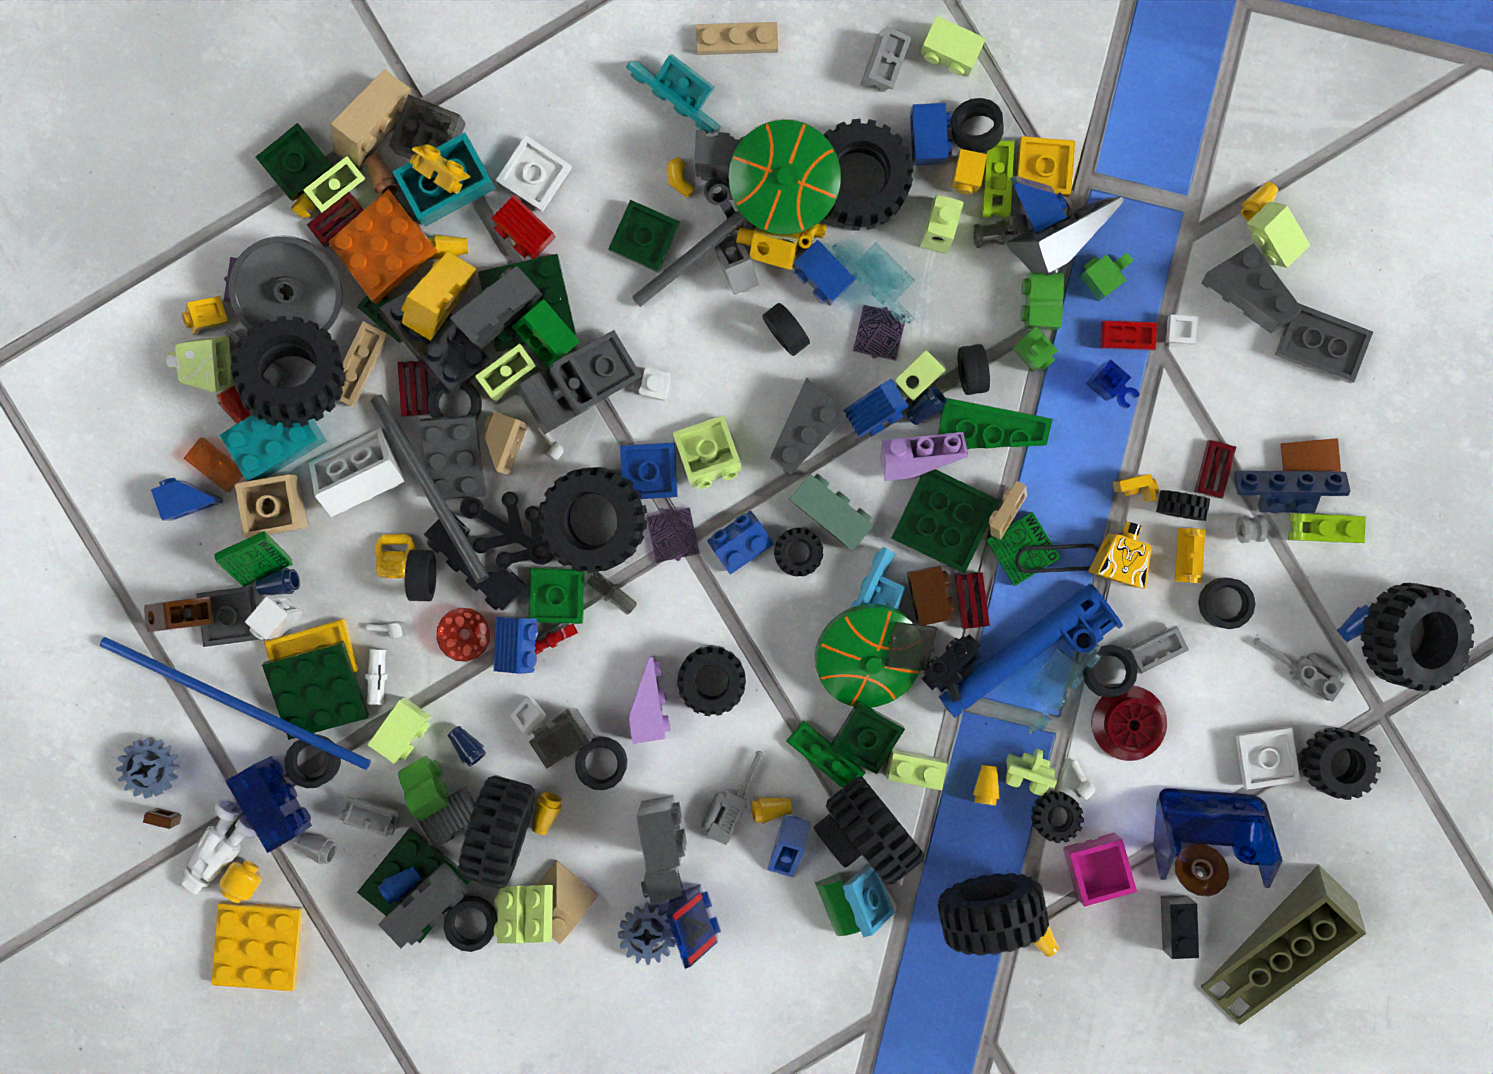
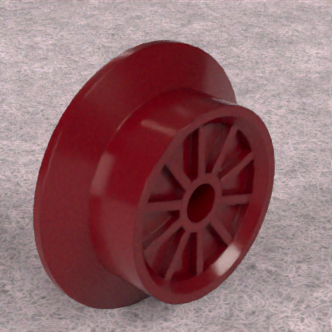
M1132 686L1129 691L1118 697L1100 698L1092 714V732L1097 744L1110 756L1124 761L1140 760L1152 754L1161 745L1167 730V716L1162 703L1153 693L1142 687ZM1133 721V726L1129 727L1130 722Z

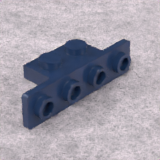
M1235 471L1234 474L1238 495H1261L1258 502L1259 512L1315 513L1321 496H1349L1351 492L1346 472Z

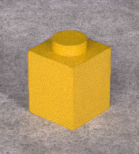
M960 149L956 156L950 187L956 188V191L961 194L971 195L973 192L977 193L982 184L987 154Z

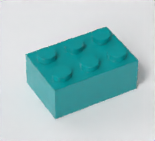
M466 133L436 148L440 151V156L446 160L459 163L464 168L463 171L470 175V178L459 182L462 184V188L458 194L454 192L449 193L434 183L438 175L436 171L432 178L428 179L413 169V165L410 162L392 171L417 219L425 227L497 189Z
M251 415L219 435L247 482L268 478L327 442L314 418L309 420V425L301 427L300 423H294L292 428H283L282 423L278 422L276 426L267 424L265 417L259 420Z

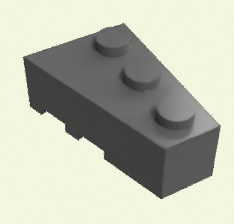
M1254 243L1208 271L1201 282L1206 288L1210 287L1223 296L1222 299L1227 303L1231 302L1244 311V315L1269 333L1275 332L1294 320L1302 310V307Z
M518 266L513 269L510 267L499 276L498 281L485 288L475 299L450 318L472 343L483 349L543 294Z
M807 377L770 456V459L789 476L847 415Z
M443 862L386 915L378 925L400 949L407 943L412 946L424 934L421 931L428 924L431 927L444 916L442 912L448 906L453 908L464 897L461 892L467 885Z

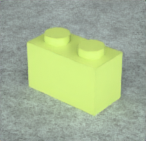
M936 16L920 54L924 56L926 61L932 64L940 63L949 67L948 70L955 75L969 76L986 38L940 16Z
M346 156L306 187L304 192L318 209L323 212L365 178L348 156Z
M1269 201L1246 223L1252 233L1250 235L1251 239L1259 245L1263 252V257L1272 266L1278 265L1288 268L1310 246L1287 205Z
M518 344L475 377L493 400L498 401L538 372L540 368L521 344Z
M403 698L398 701L368 743V746L393 764L401 759L405 761L415 748L411 744L416 737L421 739L429 729L430 725L427 722L431 715L407 698Z
M893 749L888 756L885 776L890 781L942 790L947 763L942 758Z

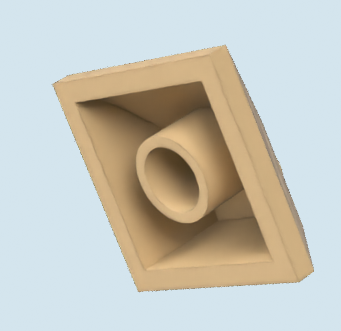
M494 411L492 417L488 416L484 424L485 440L496 471L510 475L528 424Z
M557 860L537 885H553L552 938L561 944L598 897V894Z

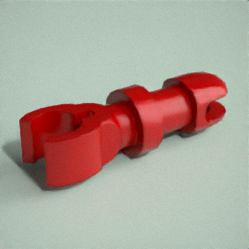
M570 624L555 633L548 632L545 634L546 637L535 640L536 655L549 647H557L559 642L577 634L578 632L574 624Z

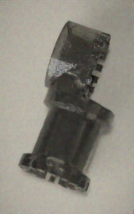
M1026 215L1008 216L993 225L980 226L979 224H974L973 234L976 236L973 237L976 248L994 243L1004 245L1005 235H1014V232L1018 234V231L1020 233L1028 231Z

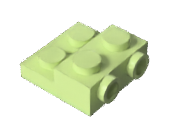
M724 415L672 432L691 488L695 486L698 489L707 488L712 485L713 480L721 477L723 480L734 479L738 476V472L743 470Z
M553 885L508 886L499 889L495 897V906L498 909V922L494 926V934L497 937V944L552 942Z

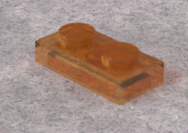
M203 437L197 440L184 457L187 462L225 492H230L243 476L232 459Z

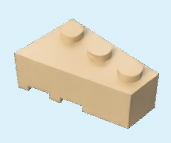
M384 69L331 123L334 152L343 159L348 156L360 171L365 165V160L372 156L400 117L409 111L412 105L411 88Z

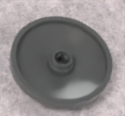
M286 235L272 236L252 244L237 258L229 278V296L232 307L238 319L248 330L252 326L256 328L262 326L261 321L267 319L272 322L276 321L277 317L286 316V320H293L295 316L303 318L304 323L311 320L318 324L319 330L324 328L328 331L337 320L341 311L343 287L334 263L319 247L298 237Z

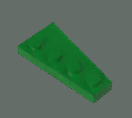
M945 397L947 403L944 405L941 413L937 435L963 432L967 449L1047 446L1052 418Z

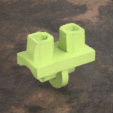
M1037 748L1032 755L1024 752L1022 757L1008 754L1006 759V783L1017 788L1020 787L1023 778L1031 780L1029 785L1030 791L1040 796H1044L1049 787L1055 788L1057 783L1055 769L1049 767V760L1043 759V750Z

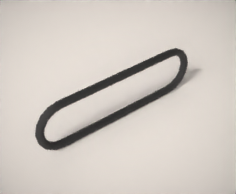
M1094 544L1027 546L1018 551L1015 562L1017 568L1023 573L1089 570L1090 566L1024 569L1020 565L1019 560L1021 554L1027 550L1093 548L1097 553L1099 548Z

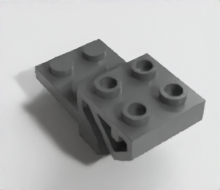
M615 330L581 349L549 365L550 368L534 374L516 388L545 435L637 381L642 375Z

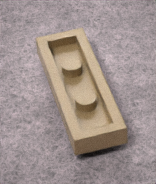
M777 22L696 25L697 55L778 52Z
M362 322L343 361L345 385L342 387L343 394L339 401L355 407L389 337L388 333Z

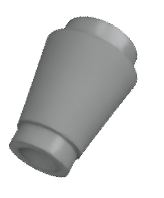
M300 833L294 840L293 849L298 850V852L318 864H329L335 856L337 844L332 842L331 838Z

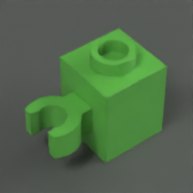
M1128 252L1114 263L1108 255H1105L1100 260L1095 256L1083 266L1086 271L1079 276L1098 301H1100L1127 281L1120 271L1134 260Z
M1037 327L1031 329L1011 348L1033 372L1039 368L1044 371L1055 361L1053 355L1058 351Z

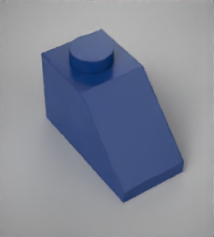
M1019 176L1010 178L1036 233L1066 218L1063 209L1067 205L1061 192L1055 194L1051 186Z
M176 478L162 480L159 482V487L151 489L162 521H173L223 503L221 497L187 481L176 480Z
M784 815L767 868L768 871L794 877L806 849L811 822L796 816Z

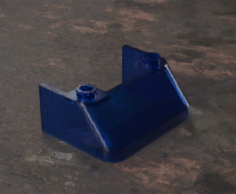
M1165 788L1159 793L1156 802L1153 848L1160 880H1166L1174 858L1181 852L1182 842L1232 846L1234 855L1239 861L1248 865H1258L1264 888L1271 887L1283 859L1268 807L1263 799L1251 794Z

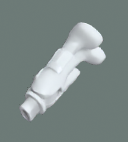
M219 800L214 811L220 820L217 826H208L202 837H200L198 847L192 855L188 867L184 870L185 876L180 883L193 894H198L203 887L209 886L211 881L240 852V842L245 837H255L261 829L258 820L251 814L242 815L244 808L228 800ZM238 820L235 824V830L230 837H227V831Z

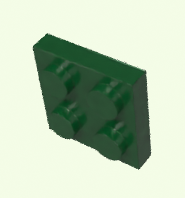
M298 123L255 157L291 201L301 196L306 187L333 167L332 163Z
M630 199L608 250L659 273L680 226V221Z
M857 701L831 742L830 748L877 774L905 731V728L896 721Z

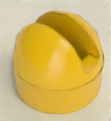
M303 194L296 200L290 210L301 218H309L311 215L307 210L315 212V204L306 194Z

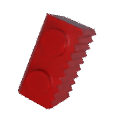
M515 195L511 196L491 218L496 224L493 229L504 240L510 237L516 243L513 248L524 259L527 256L535 259L556 238L554 233Z

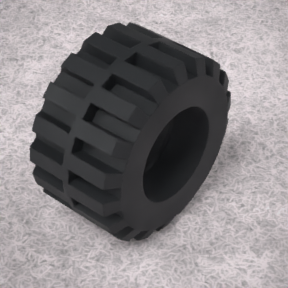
M713 645L700 647L690 653L679 669L677 680L679 695L685 701L684 704L688 708L694 709L693 711L698 714L699 712L703 713L704 716L714 714L719 716L723 712L731 711L740 702L746 684L745 671L739 658L733 652L724 649V647H714ZM706 665L720 666L727 674V687L717 696H707L701 693L696 686V675Z
M1335 727V729H1324V733L1316 732L1314 740L1308 739L1306 743L1309 747L1308 749L1303 748L1301 753L1305 755V759H1301V765L1306 767L1302 772L1305 777L1309 778L1308 783L1311 786L1316 787L1318 791L1329 796L1344 800H1351L1352 797L1360 798L1363 796L1362 791L1368 793L1372 790L1370 784H1376L1378 779L1375 778L1376 773H1381V767L1377 766V762H1381L1379 755L1374 754L1377 748L1369 743L1370 740L1358 733ZM1346 749L1350 756L1349 768L1342 776L1334 778L1331 772V760L1338 751Z

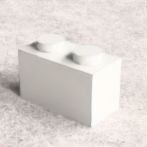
M284 594L266 596L245 623L251 627L249 629L250 632L261 640L273 639L284 636L304 611Z

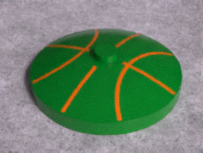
M774 120L753 129L737 146L729 168V187L737 209L755 227L779 235L800 233L819 223L833 207L841 183L839 160L830 142L817 129L795 120Z
M863 604L843 611L824 628L815 649V667L822 685L832 697L853 707L857 701L872 708L898 699L914 684L924 660L923 642L915 625L901 611L883 604Z

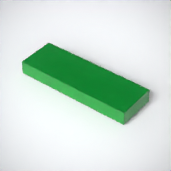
M804 720L786 740L788 744L842 788L855 777H863L866 773L855 762L831 750V742Z

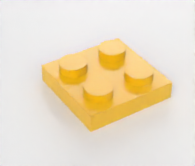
M1021 136L1019 139L1016 176L1051 186L1055 194L1061 192L1063 197H1069L1072 190L1075 141Z

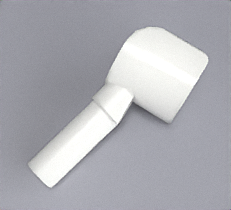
M539 427L537 430L547 443L552 446L547 454L560 462L566 454V449L557 443L549 433L544 435Z
M402 622L384 625L367 624L366 626L367 631H389L390 639L406 636L405 626Z
M1076 760L1071 765L1082 783L1076 790L1083 799L1087 800L1095 793V788L1084 776Z

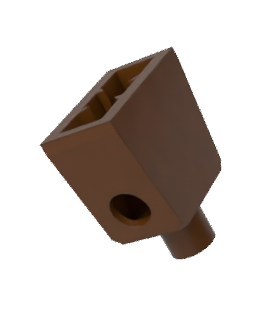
M210 597L161 602L144 606L148 632L213 624ZM183 609H190V618H184Z

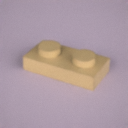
M1016 481L1013 488L1009 487L1005 491L999 511L994 510L988 522L992 536L1000 540L1002 539L1027 497V486Z

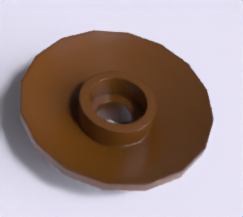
M1195 843L1183 848L1175 860V874L1187 891L1197 896L1209 897L1218 894L1226 887L1229 880V867L1224 857L1216 849L1206 844ZM1195 870H1200L1203 873V877L1198 876Z

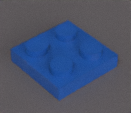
M675 443L620 446L622 477L628 478L634 483L632 485L633 488L639 490L642 495L640 499L678 497Z

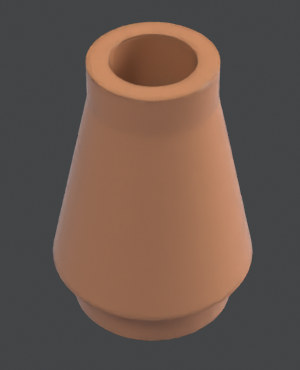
M376 154L365 160L374 192L379 193L381 196L386 190L390 189L395 194L400 186L393 172L382 161L381 157Z

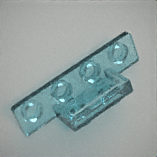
M877 242L858 261L839 243H835L831 247L836 252L833 256L844 267L848 264L855 271L852 275L862 285L867 283L874 290L871 294L881 304L886 302L893 309L891 314L900 323L905 321L910 324L915 320L897 301L915 279Z
M1096 644L1081 664L1062 649L1057 648L1024 690L1046 707L1029 728V733L1033 734L1036 729L1042 731L1051 720L1047 716L1053 708L1058 711L1068 699L1064 696L1066 691L1070 687L1075 690L1085 678L1081 673L1086 666L1092 669L1101 658L1098 654V651L1101 649L1100 645Z

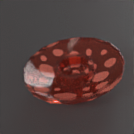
M458 608L449 611L442 617L437 626L436 639L439 648L447 657L455 661L467 662L478 658L486 651L490 643L491 630L488 621L481 613L472 608ZM463 629H467L470 632L468 639L462 638L461 631Z

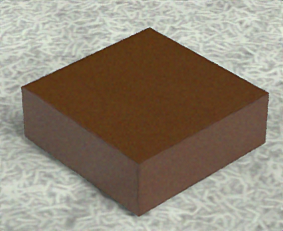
M155 808L145 813L143 823L171 829L180 824L182 815L177 812Z

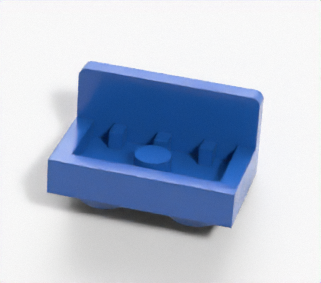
M752 511L741 514L733 523L724 529L716 531L707 540L730 575L774 545Z

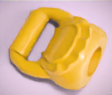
M382 534L378 538L375 545L377 576L389 579L405 578L407 555L410 550H415V544L410 535ZM408 544L406 551L384 552L382 549V545Z

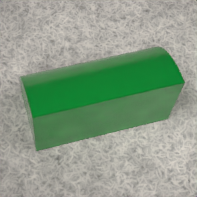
M544 299L512 326L547 368H550L549 365L564 357L580 342Z
M837 873L815 882L835 934L837 936H847L861 932L860 928L856 925L850 903L845 897L844 882L841 874Z

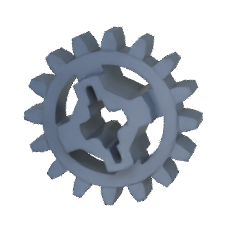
M146 738L143 742L140 739L134 741L133 746L125 747L124 751L127 755L118 757V760L123 762V765L116 768V771L123 773V776L118 778V781L127 782L124 790L127 791L133 788V796L136 797L143 793L144 799L152 797L153 794L159 796L163 794V790L171 789L172 785L169 781L178 779V776L173 771L180 768V765L173 763V760L178 755L169 754L172 746L169 745L163 748V740L160 739L153 743L152 738ZM155 764V767H152L151 770L141 772V769L146 768L145 766Z
M645 903L644 910H641L636 905L634 907V914L627 911L625 914L627 921L620 922L619 927L624 929L618 932V938L624 939L620 944V948H628L626 957L629 958L634 954L636 956L635 963H639L641 958L645 959L647 965H650L651 958H655L659 963L661 962V954L667 957L670 955L668 946L675 947L676 941L670 938L677 936V930L671 929L675 925V920H667L669 911L666 910L660 913V905L658 904L654 907V910L650 909L649 903ZM642 918V922L638 926L630 928L636 920ZM653 918L657 919L662 925H658ZM645 929H648L650 934H652L651 938H646L644 934ZM664 940L661 946L653 950V946L657 942ZM633 943H637L642 949L636 947Z

